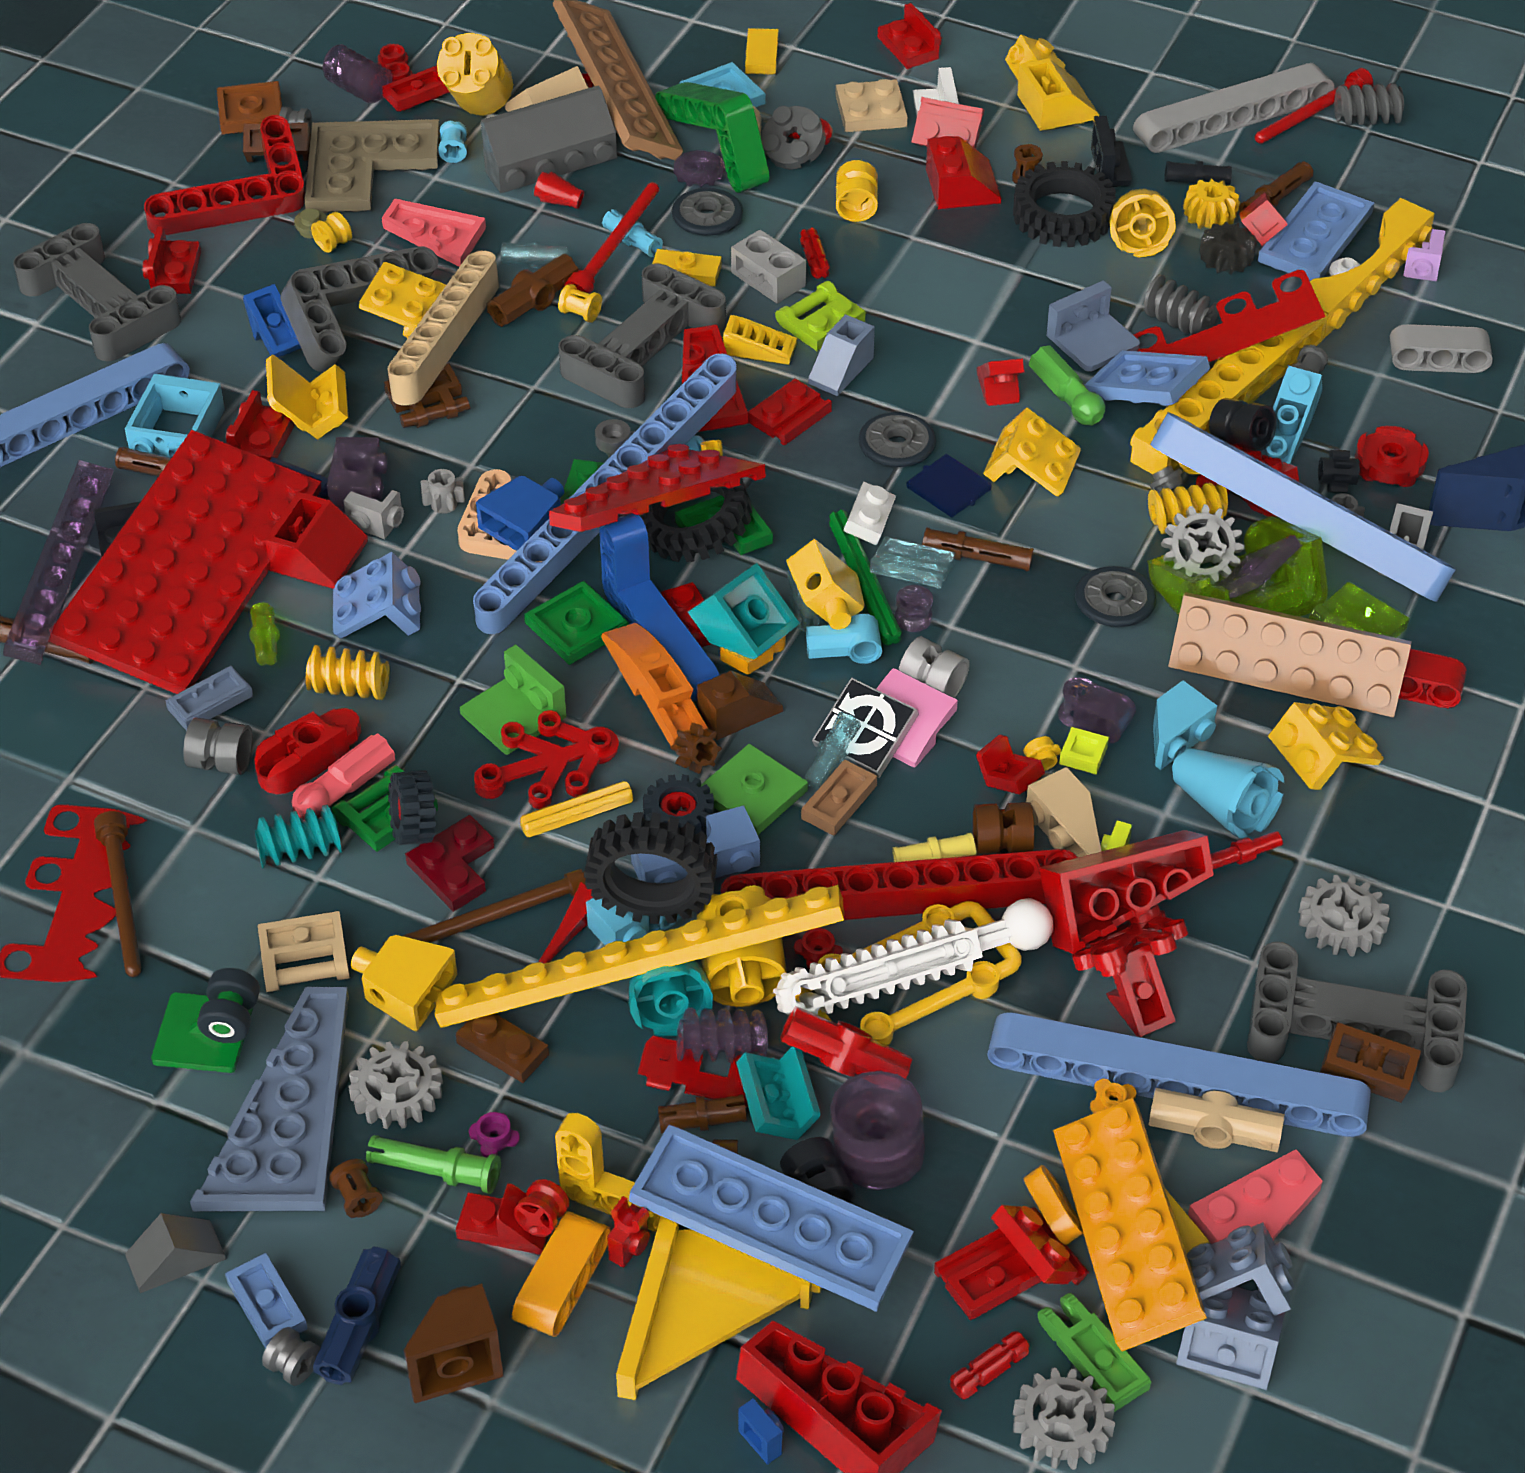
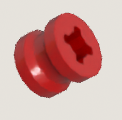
M537 1179L529 1186L526 1197L520 1199L514 1209V1217L522 1229L538 1237L548 1236L556 1227L557 1219L566 1213L570 1205L569 1198L566 1192L553 1181Z

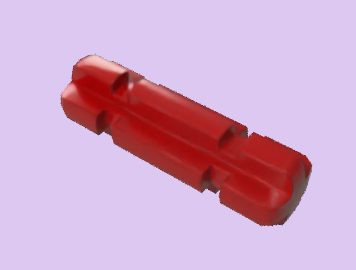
M813 227L808 230L804 228L800 232V241L804 248L808 265L811 268L812 276L816 279L826 278L830 274V266L819 239L818 231Z
M1018 1331L1011 1332L1001 1339L1002 1345L994 1344L969 1362L970 1368L962 1367L951 1375V1389L960 1399L969 1398L978 1391V1385L984 1387L1009 1369L1011 1361L1017 1363L1028 1355L1030 1345L1027 1339Z

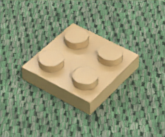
M882 79L873 82H849L836 85V99L845 132L907 127V113L897 80Z

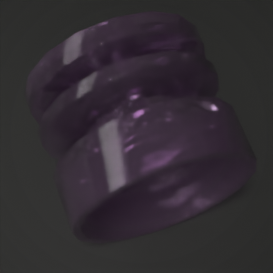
M874 1071L861 1073L848 1079L835 1092L830 1105L834 1145L841 1160V1168L846 1171L849 1179L858 1186L875 1190L894 1188L909 1181L921 1169L926 1154L921 1096L912 1083L898 1074Z

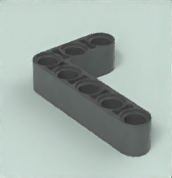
M418 246L295 271L282 290L280 298L310 367L318 372H325L337 364L346 350V341L331 309L332 306L360 301L383 262L391 263L430 278L438 267L436 254L427 247Z

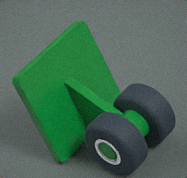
M223 968L211 975L207 986V995L172 993L151 1056L153 1065L226 1073L235 1072L243 1042L251 1024L253 1007L256 1005L260 992V985L256 978L240 969Z

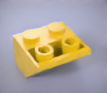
M1047 58L1020 64L1017 96L1040 131L1052 130L1072 124H1081L1094 120V116H1099V113L1077 80L1051 59Z

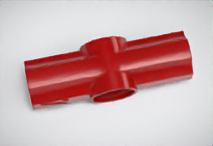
M796 1005L792 1012H790L780 1037L782 1042L820 1058L823 1064L839 1073L851 1077L857 1074L895 1092H898L899 1088L904 1084L912 1063L911 1056L873 1040V1037L862 1029L842 1021H838L836 1024Z

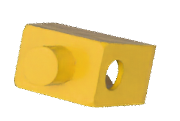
M813 539L786 560L803 602L828 622L831 628L836 630L846 628L851 622V617L863 610L865 605L857 573L816 539Z
M400 935L390 936L378 953L362 946L359 947L351 960V969L363 974L362 983L366 1000L416 1032L435 1008L438 992L444 991L449 987L458 975L455 951L453 949Z

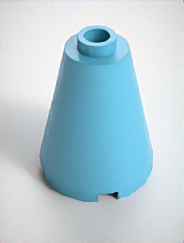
M1194 748L1180 753L1173 762L1174 782L1231 834L1238 838L1249 837L1251 839L1252 837L1248 834L1253 832V830L1260 833L1265 830L1275 817L1282 802L1283 794L1278 792V780L1284 783V776L1278 768L1270 764Z

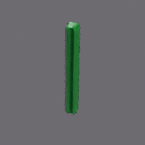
M842 509L838 512L833 511L829 515V525L847 565L858 575L867 610L878 621L881 641L887 646L892 643L897 644L901 641L900 635L902 631L860 539L843 531L849 515Z

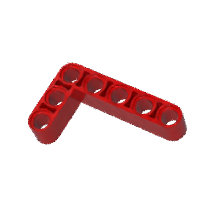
M270 115L261 122L262 148L269 174L151 195L144 204L149 230L155 234L157 226H164L165 234L171 235L291 213L302 208L305 202L304 181L288 121L280 115ZM274 134L281 135L279 137H271V135ZM279 162H287L288 164H286V165H279V164H277V163H279ZM289 189L295 190L293 193H286L284 191ZM256 195L263 196V198L254 199L252 197ZM223 201H229V202H231V203L228 204V205L219 204L220 202H223ZM190 207H197V208H199L198 210H195V211H189V210H187V209L190 208ZM158 213H165V214H166L165 216H162V217L154 216V215H156V214H158Z

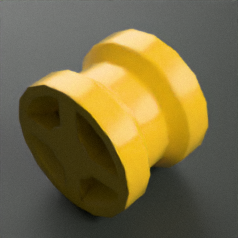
M334 211L327 216L325 221L319 220L311 226L313 238L324 252L329 253L336 249L338 243L345 244L352 240L350 225L339 212Z

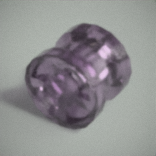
M908 585L901 588L896 596L897 609L895 612V618L899 627L910 632H919L927 629L932 621V593L927 588L919 585Z

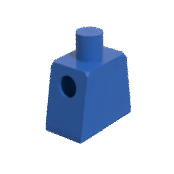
M519 476L476 501L478 528L517 551L549 519V511L561 505L560 498L564 495V488L554 478H550L542 485H539L525 476Z

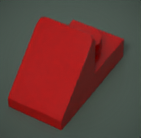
M1023 358L991 361L976 367L977 376L987 405L1014 404L1020 401L1018 375L1024 373Z
M1146 943L1135 945L1127 954L1128 961L1125 963L1126 971L1113 976L1117 989L1106 993L1110 1002L1137 1037H1143L1176 1022L1151 946Z
M507 1183L502 1199L468 1192L456 1226L457 1239L541 1255L545 1248L548 1236L538 1237L523 1230L514 1217V1209L520 1199L526 1197V1193L511 1183Z

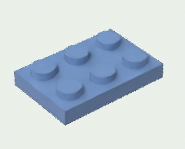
M1122 350L1084 386L1090 392H1095L1105 401L1127 400L1132 403L1150 402L1168 406L1178 402L1180 397L1210 369L1207 356Z

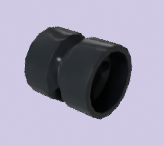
M1231 398L1220 399L1215 404L1209 420L1210 434L1230 445L1238 444L1241 447L1259 451L1266 449L1271 444L1277 427L1276 414L1271 406L1259 403L1248 404L1245 401Z
M811 1137L802 1140L789 1148L782 1156L780 1167L784 1175L846 1202L853 1203L856 1198V1191L846 1171L841 1168V1160L828 1138Z

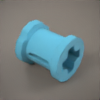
M447 121L440 127L439 138L441 142L438 146V152L441 159L446 162L457 163L466 157L467 146L464 142L466 141L467 129L461 122Z

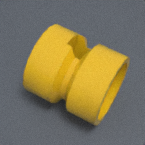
M852 160L844 163L836 173V210L846 220L852 222L868 220L877 210L878 174L870 163L862 160Z

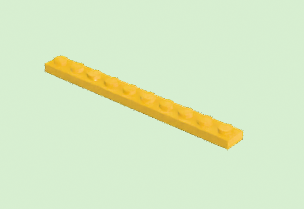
M838 885L828 888L816 887L810 889L805 894L787 899L775 898L761 906L746 910L734 909L724 914V916L705 921L701 919L693 920L686 923L683 927L668 931H652L642 938L627 942L614 941L601 949L586 953L573 952L560 960L545 964L540 962L532 963L522 970L507 974L495 973L481 981L466 985L454 984L447 987L444 991L438 992L434 1015L439 1027L442 1028L638 976L662 966H675L844 921L843 898Z

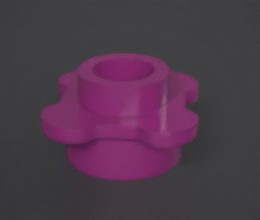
M501 1112L486 1113L478 1119L477 1123L472 1124L469 1128V1137L478 1142L480 1153L484 1157H488L490 1154L497 1155L498 1151L507 1146L514 1147L520 1140L518 1131L511 1129L508 1116ZM498 1134L497 1137H491L490 1135Z

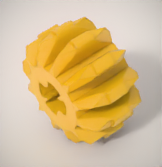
M1212 178L1209 182L1198 180L1197 185H1190L1186 192L1183 204L1184 215L1188 217V223H1197L1198 229L1207 227L1212 231L1213 228L1217 227L1224 230L1226 225L1234 223L1237 211L1239 210V195L1235 193V187L1226 186L1225 181L1214 182Z

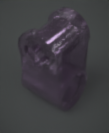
M1074 677L1064 684L1062 692L1065 701L1060 705L1058 711L1059 719L1066 726L1109 737L1108 743H1115L1120 739L1136 714V707L1134 702L1124 694L1113 692L1086 678ZM1082 689H1084V690H1085V695H1082V696H1081V694H1082Z

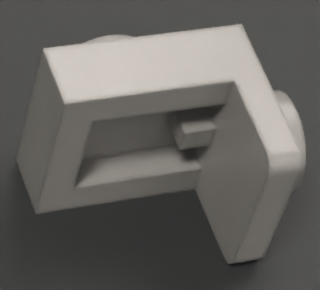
M394 490L388 494L383 502L352 491L343 500L346 516L363 532L385 539L394 527L396 528L400 525L404 516L400 492Z

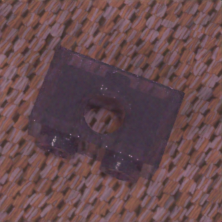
M336 438L327 489L329 500L342 512H345L343 500L351 491L375 500L376 498H382L383 479L380 476L387 472V453L381 452L379 438Z

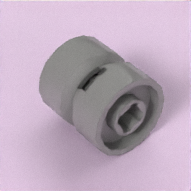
M920 636L907 648L902 657L899 671L955 698L966 680L970 664L967 658L950 650L942 652L940 645Z

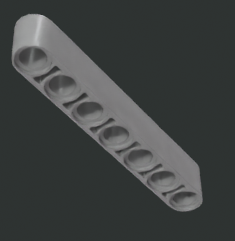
M1307 63L1147 111L1136 119L1133 125V132L1151 152L1159 153L1294 112L1332 91L1334 83L1316 64Z

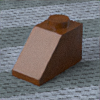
M728 671L697 685L698 712L708 729L717 732L716 740L783 712V706L764 682L733 671Z

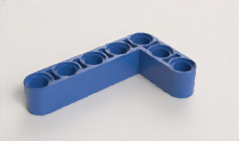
M631 513L618 518L617 522L600 526L602 581L609 603L629 622V625L633 623L639 624L661 643L692 686L691 699L693 702L696 701L697 685L720 674L712 660L650 579L649 537L642 517Z

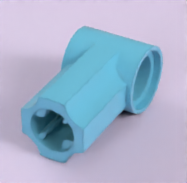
M854 615L851 617L850 624L840 630L833 629L830 625L806 627L807 654L809 659L850 656L856 663L868 664L878 660L882 654L878 621L872 615Z

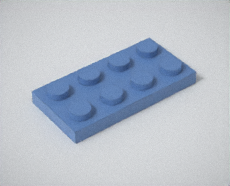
M1315 181L1285 218L1288 225L1267 241L1259 251L1258 262L1287 273L1304 270L1309 281L1323 278L1329 271L1331 263L1338 259L1373 213L1374 202Z

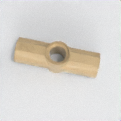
M1156 1088L1148 1126L1194 1135L1198 1143L1208 1148L1222 1149L1230 1146L1231 1143L1278 1152L1284 1114L1239 1105L1235 1097L1222 1091H1209L1199 1097Z

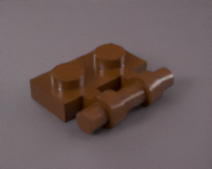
M450 363L444 366L424 397L412 405H399L393 402L389 380L384 381L385 392L396 413L407 410L411 411L400 415L403 428L414 425L417 428L429 424L428 421L442 417L451 419L458 417L459 412L470 410V404L466 396L457 399L453 398L462 395L461 383ZM438 401L440 402V404L424 408V405H428Z

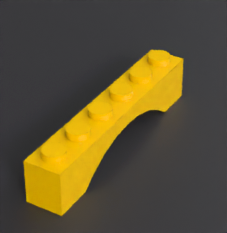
M1400 198L1383 214L1378 239L1380 247L1372 257L1344 273L1316 278L1310 281L1323 312L1328 314L1324 338L1335 328L1339 329L1345 322V319L1353 311L1357 312L1370 295H1375L1382 283L1396 275L1399 267L1406 262L1409 247L1420 248L1423 241L1430 242L1431 231L1434 229L1432 224L1435 213Z

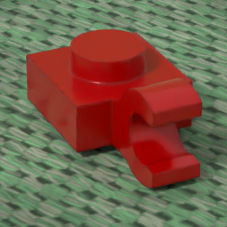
M622 1196L611 1210L615 1227L607 1236L609 1260L624 1268L633 1255L639 1256L644 1251L650 1239V1232H648V1210L643 1206L639 1208L634 1204H631L629 1207L628 1199Z

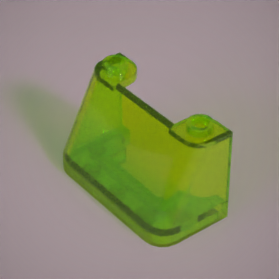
M1274 516L1259 520L1247 529L1244 536L1245 554L1238 556L1241 560L1237 567L1228 565L1232 573L1227 578L1218 573L1219 581L1215 585L1210 583V578L1202 574L1190 577L1181 570L1178 571L1172 568L1175 563L1173 560L1164 561V555L1147 561L1153 586L1178 617L1185 592L1298 617L1321 608L1328 596L1322 538Z

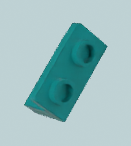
M792 1046L780 1060L745 1052L736 1062L755 1132L798 1140L820 1117V1109L802 1050Z

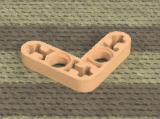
M493 469L486 471L477 482L457 530L460 548L465 552L507 560L516 552V550L501 544L499 540L478 528L476 501L489 494L490 490L494 488L496 490L511 481L510 475L503 470Z

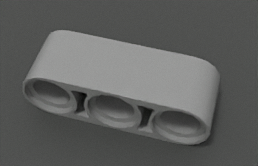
M1406 324L1396 327L1390 334L1392 362L1395 367L1401 370L1480 373L1487 370L1493 362L1489 334L1482 328Z

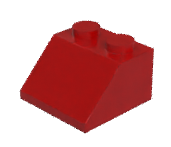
M942 136L940 138L928 139L926 171L937 209L1001 204L1000 192L990 161L986 156L960 136Z

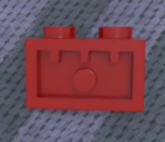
M912 3L905 4L904 19L895 20L878 27L877 37L906 69L939 59V46L942 43L941 34Z
M157 226L154 238H150L148 242L149 258L143 261V277L145 280H149L150 289L165 285L172 287L176 294H191L201 255L200 241H167L164 226Z
M252 390L246 402L243 401L241 403L239 415L234 424H230L227 429L226 443L270 461L273 457L278 458L295 424L283 413L276 412L270 406L262 405L260 391Z

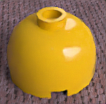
M1145 188L1131 190L1121 196L1113 206L1109 219L1111 237L1116 246L1127 253H1134L1133 256L1135 257L1153 256L1164 250L1169 244L1168 241L1172 238L1176 228L1174 211L1168 200L1157 191Z

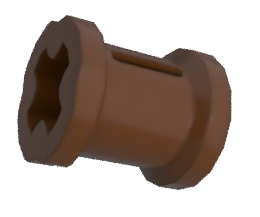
M1033 144L1020 145L1014 150V157L1017 162L1016 169L1012 173V180L1015 184H1018L1021 174L1024 177L1025 172L1029 169L1034 172L1035 166L1041 162L1043 153L1038 146Z
M350 1159L334 1168L329 1177L332 1187L339 1190L345 1200L344 1210L350 1218H361L377 1210L379 1204L383 1201L380 1190L373 1187L367 1177L368 1167L362 1159ZM350 1174L352 1178L348 1179L347 1175ZM364 1198L365 1202L362 1203L360 1199Z

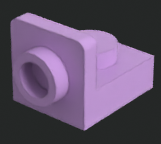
M1432 229L1430 242L1423 241L1422 248H1408L1404 269L1405 277L1437 281L1445 236L1444 230Z

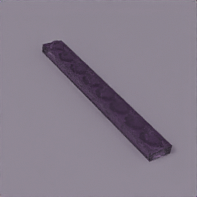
M81 460L78 461L5 642L4 656L41 665L51 640L54 625L59 619L95 526L94 510L101 508L112 481L114 469Z

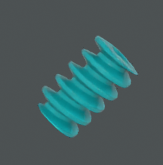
M328 805L322 806L319 818L312 808H307L304 821L301 820L296 811L290 812L288 824L285 823L280 814H275L272 827L269 826L264 817H259L255 837L262 869L265 868L267 856H271L277 866L281 865L283 853H287L293 863L297 862L298 852L301 849L308 859H313L316 846L319 847L324 856H329L330 844L332 843L342 853L336 818Z

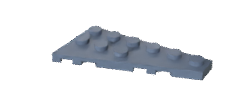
M305 987L284 1026L285 1033L277 1048H272L266 1059L267 1066L261 1078L255 1080L227 1132L228 1139L218 1157L214 1156L208 1167L209 1175L200 1190L197 1189L190 1201L192 1211H325L349 1001L347 987Z

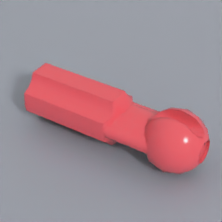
M378 733L374 736L370 735L330 765L328 771L318 779L300 785L293 793L291 802L293 811H296L300 818L305 819L306 809L312 808L319 818L323 805L330 807L345 794L353 793L395 761V753L387 740Z

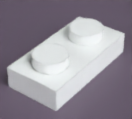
M863 481L843 531L877 545L896 495L887 492L880 486H873Z

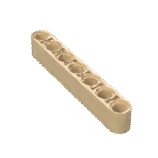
M476 251L466 257L388 365L387 370L392 400L396 404L412 405L424 397L486 308L487 302L492 299L499 289L497 262L494 253Z

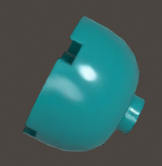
M694 960L675 966H662L649 970L645 974L631 977L629 981L628 1003L630 1013L636 1025L642 1028L643 1024L645 1027L653 1029L654 1035L662 1037L678 1036L694 1030L700 1025V1018L705 1015L706 1011L708 1010V1014L713 1008V992L702 966Z

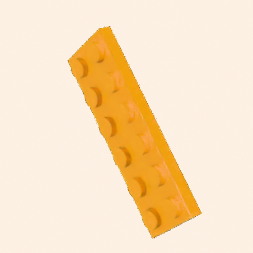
M1128 1099L1053 1130L1114 1339L1121 1352L1207 1319L1139 1107L1134 1099Z

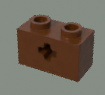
M1338 1022L1330 1037L1319 1073L1361 1081L1368 1085L1371 1093L1401 1103L1410 1090L1421 1050Z

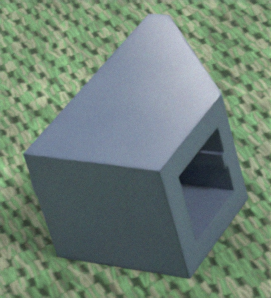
M845 314L827 333L808 378V384L838 396L874 358L875 326Z

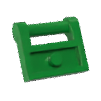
M397 765L385 771V777L349 801L342 800L332 807L336 820L342 826H348L376 852L396 839L392 834L393 828L390 825L391 815H389L390 802L386 794L390 792L389 783H391L390 777L392 773L404 772ZM435 798L434 807H436V811H438L437 799Z

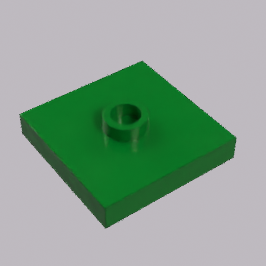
M585 581L576 584L524 614L525 624L568 665L604 646L605 643L601 638L602 633L629 625V622Z

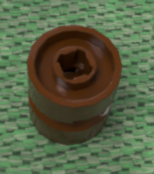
M1030 802L1007 803L1004 809H1000L996 803L974 804L972 825L976 856L999 854L1002 849H1006L1009 853L1034 850V818Z

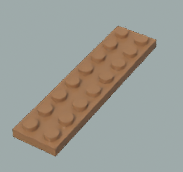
M554 0L553 6L559 16V20L562 22L568 37L573 43L576 53L585 67V71L588 73L593 85H599L602 89L613 125L622 140V144L632 151L641 150L651 153L659 159L668 158L678 161L683 153V149L610 11L578 0Z

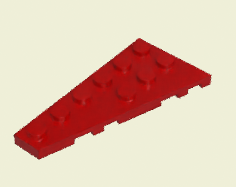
M673 444L668 446L667 450L649 456L648 460L638 465L629 466L627 471L617 476L608 477L606 482L596 487L587 488L585 493L575 498L566 499L564 504L549 511L550 526L578 532L594 529L617 522L618 514L633 513L641 515L648 513L649 505L661 502V506L668 507L711 494L710 487L724 486L733 488L740 486V478L749 477L755 481L766 478L765 464L721 456L720 452L716 450L695 451L689 450V446L684 444Z

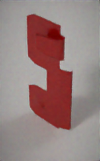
M652 1036L645 1043L637 1074L647 1076L646 1086L669 1091L672 1082L686 1085L684 1093L700 1097L704 1096L709 1099L743 1094L744 1105L748 1107L736 1064L742 1055H737L731 1061L728 1077L700 1071L703 1054L701 1047L698 1045Z

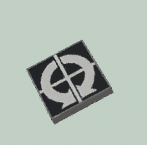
M851 678L812 739L814 746L842 760L845 759L880 778L919 714L917 709Z

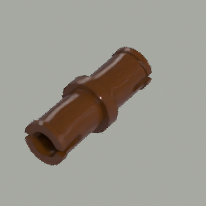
M743 1094L705 1100L704 1096L696 1097V1102L658 1106L661 1134L665 1132L669 1124L681 1130L700 1127L701 1132L709 1131L708 1126L741 1121L747 1122Z

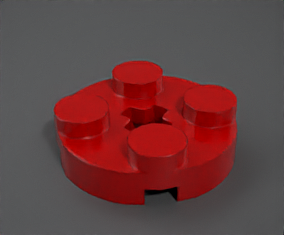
M1397 426L1376 427L1375 433L1368 436L1364 433L1358 440L1355 458L1359 460V475L1367 481L1411 487L1416 483V479L1425 471L1429 456L1428 447L1424 441L1423 446L1416 441V434L1408 429ZM1388 453L1395 454V457L1388 456Z

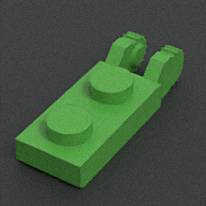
M1067 1293L1060 1299L1061 1308L1073 1323V1326L1070 1328L1065 1325L1051 1308L1045 1307L1038 1311L1037 1318L1048 1336L1057 1342L1056 1345L1084 1378L1089 1375L1094 1377L1092 1388L1095 1391L1101 1388H1105L1108 1391L1105 1403L1114 1404V1412L1150 1390L1151 1380L1126 1350L1121 1352L1113 1334L1095 1313L1091 1314L1078 1301L1074 1294Z

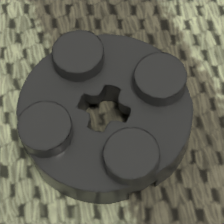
M780 106L775 109L773 116L765 124L761 141L765 153L773 164L783 169H797L801 167L800 164L805 163L809 159L812 162L820 155L825 145L826 135L821 120L812 110L802 106ZM797 132L800 138L793 139L792 143H788L787 137L791 133Z

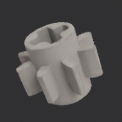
M438 469L429 474L428 480H421L423 505L428 506L431 504V508L436 513H450L456 509L458 502H465L463 478H455L451 470Z

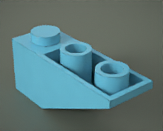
M1288 365L1273 406L1277 418L1276 432L1271 444L1266 449L1260 451L1263 455L1271 458H1280L1283 462L1292 464L1322 394L1321 374Z

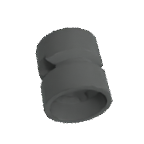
M193 718L187 728L184 740L183 753L186 766L211 770L216 765L219 772L237 775L244 774L252 754V728L249 725L227 722L220 727L218 720Z

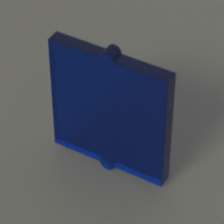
M945 454L930 466H923V471L908 480L906 487L952 518L969 505L974 506L977 499L992 489V483L948 454Z

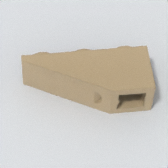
M1067 767L1028 785L1026 802H1030L1032 805L1034 825H1038L1048 836L1054 849H1065L1073 852L1078 857L1101 852L1090 792Z

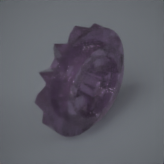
M690 151L679 156L674 162V174L677 175L678 182H686L688 187L699 185L701 188L704 184L714 186L715 181L722 180L723 172L725 171V164L722 158L709 151Z

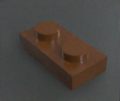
M497 1014L469 1020L455 1033L457 1044L521 1083H524L549 1055L547 1044Z

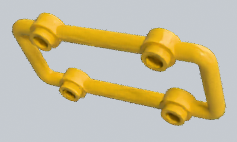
M973 901L962 902L951 908L940 904L931 905L924 910L921 922L876 942V944H880L886 949L887 940L894 939L898 940L901 945L902 935H912L916 940L918 930L928 931L931 935L932 925L938 924L944 927L945 920L947 919L961 921L971 917L978 927L995 922V920L983 906ZM1010 943L995 947L1005 960L996 964L988 961L973 963L972 971H967L965 979L890 1015L882 1012L866 1014L861 1020L860 1029L870 1034L873 1040L889 1045L893 1040L894 1031L970 994L978 999L991 997L997 992L999 981L1012 975L1019 969L1022 963L1021 954ZM870 945V946L864 948V949H866L870 954H871V946H872V945ZM856 952L851 954L854 957V959L856 957ZM827 954L818 961L825 968L826 958H834L840 963L841 955ZM800 987L801 993L795 995L796 1001L800 1002V995L813 990ZM819 1009L817 1015L831 1021L828 1015Z

